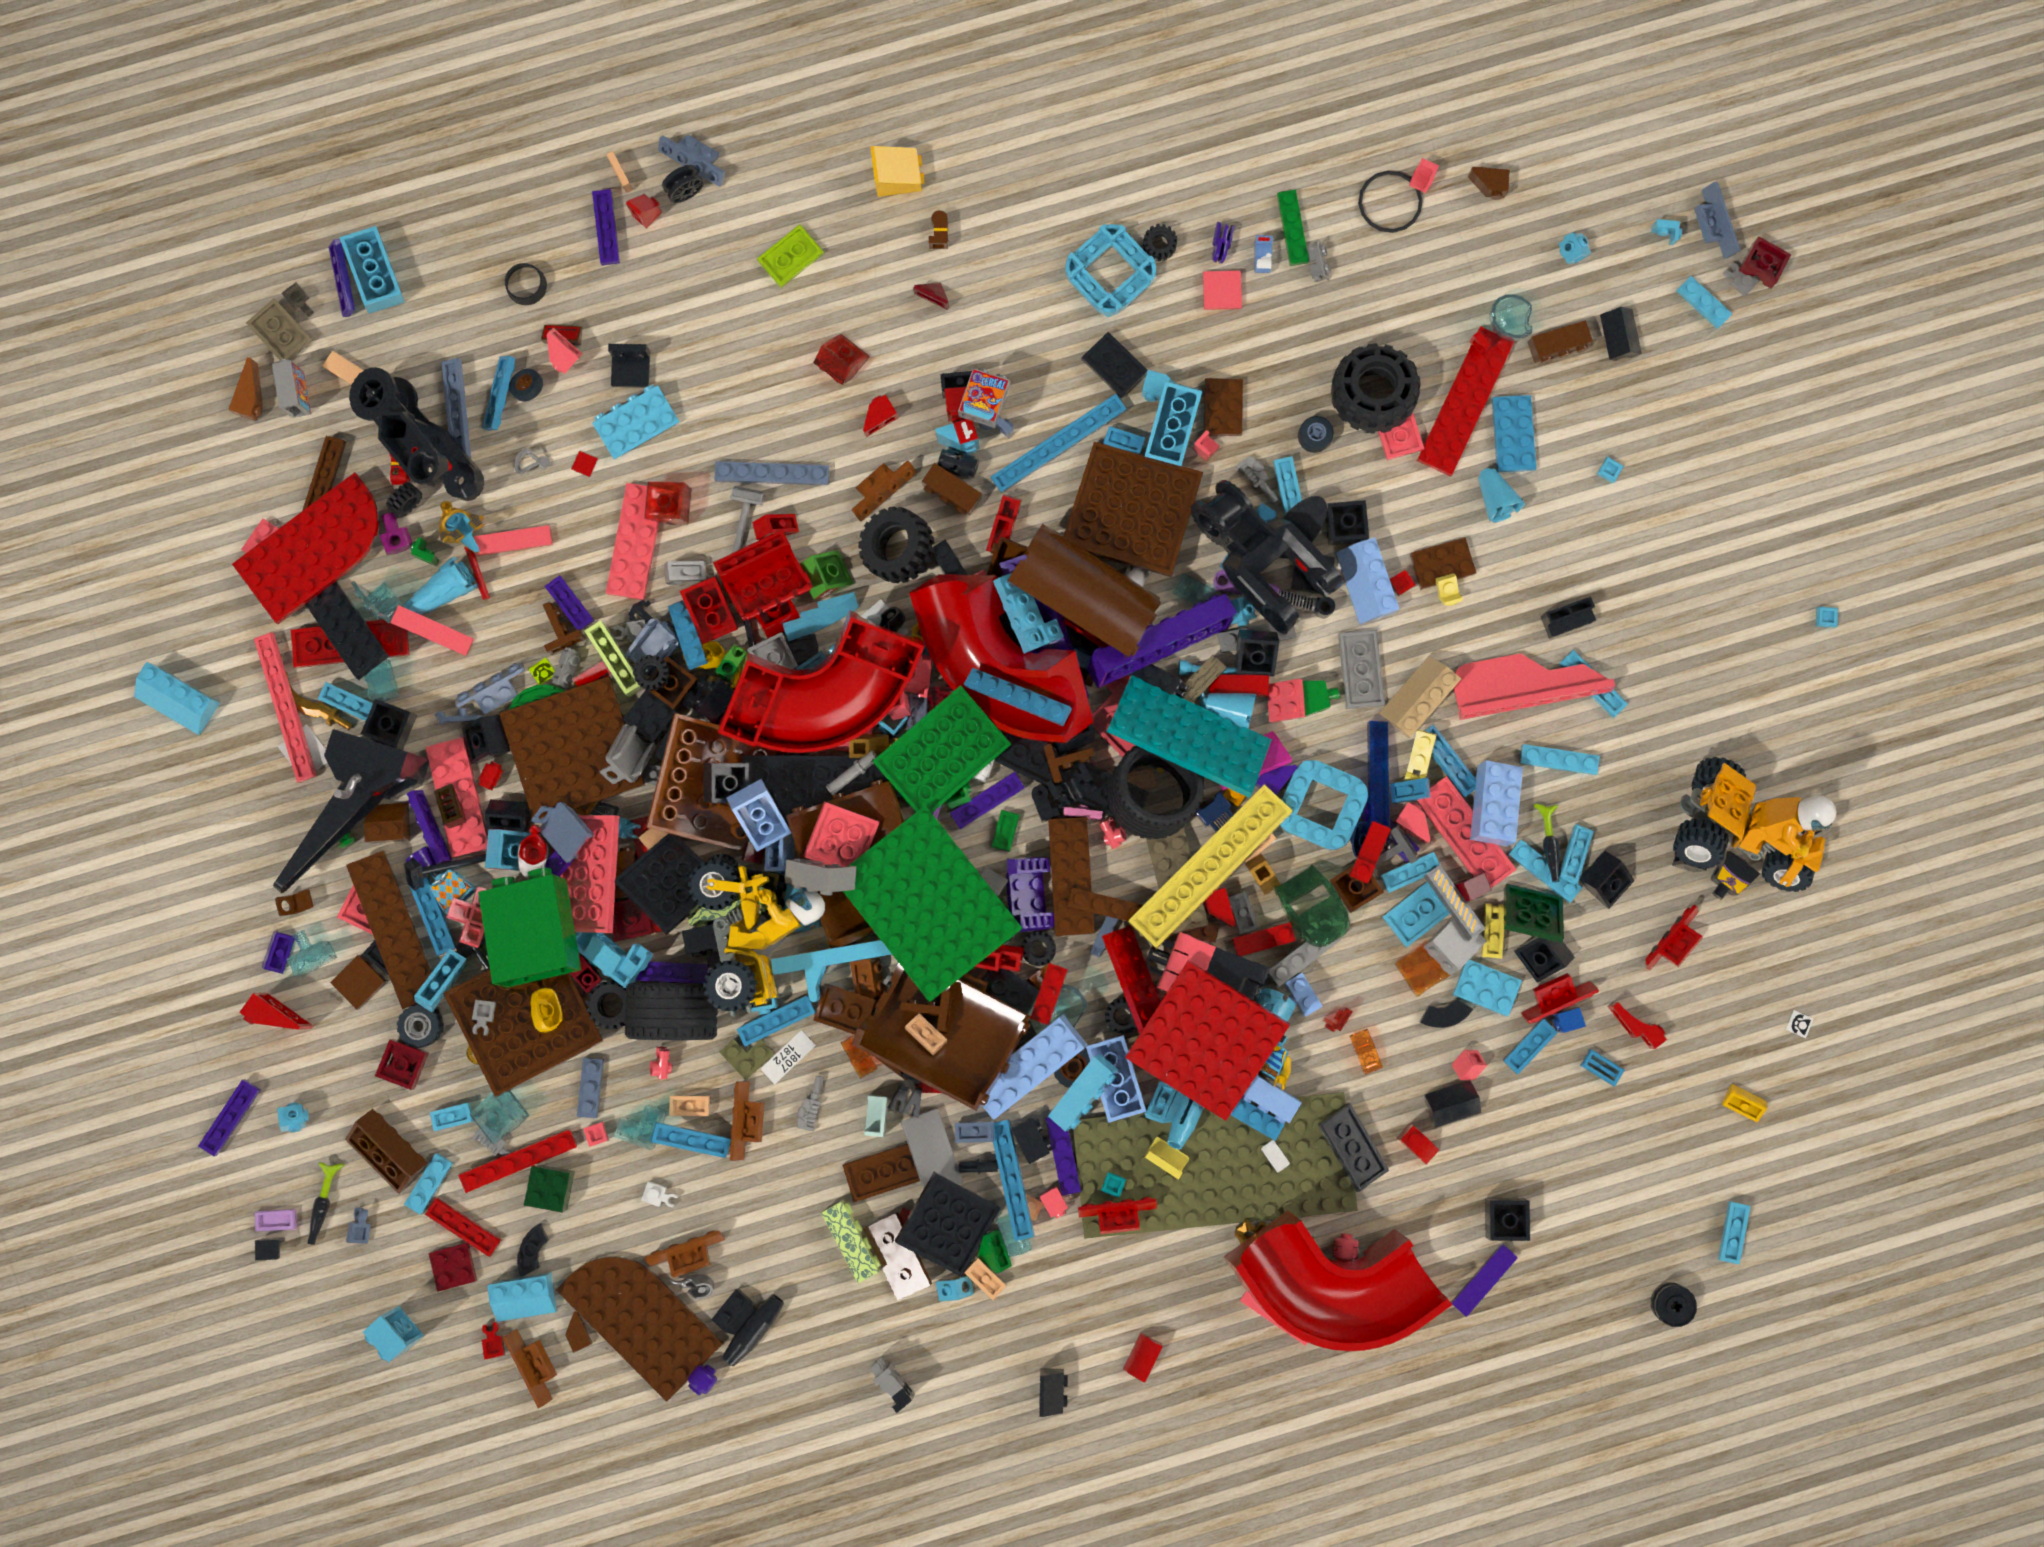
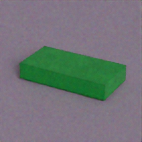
M1001 810L991 847L1010 852L1020 814Z

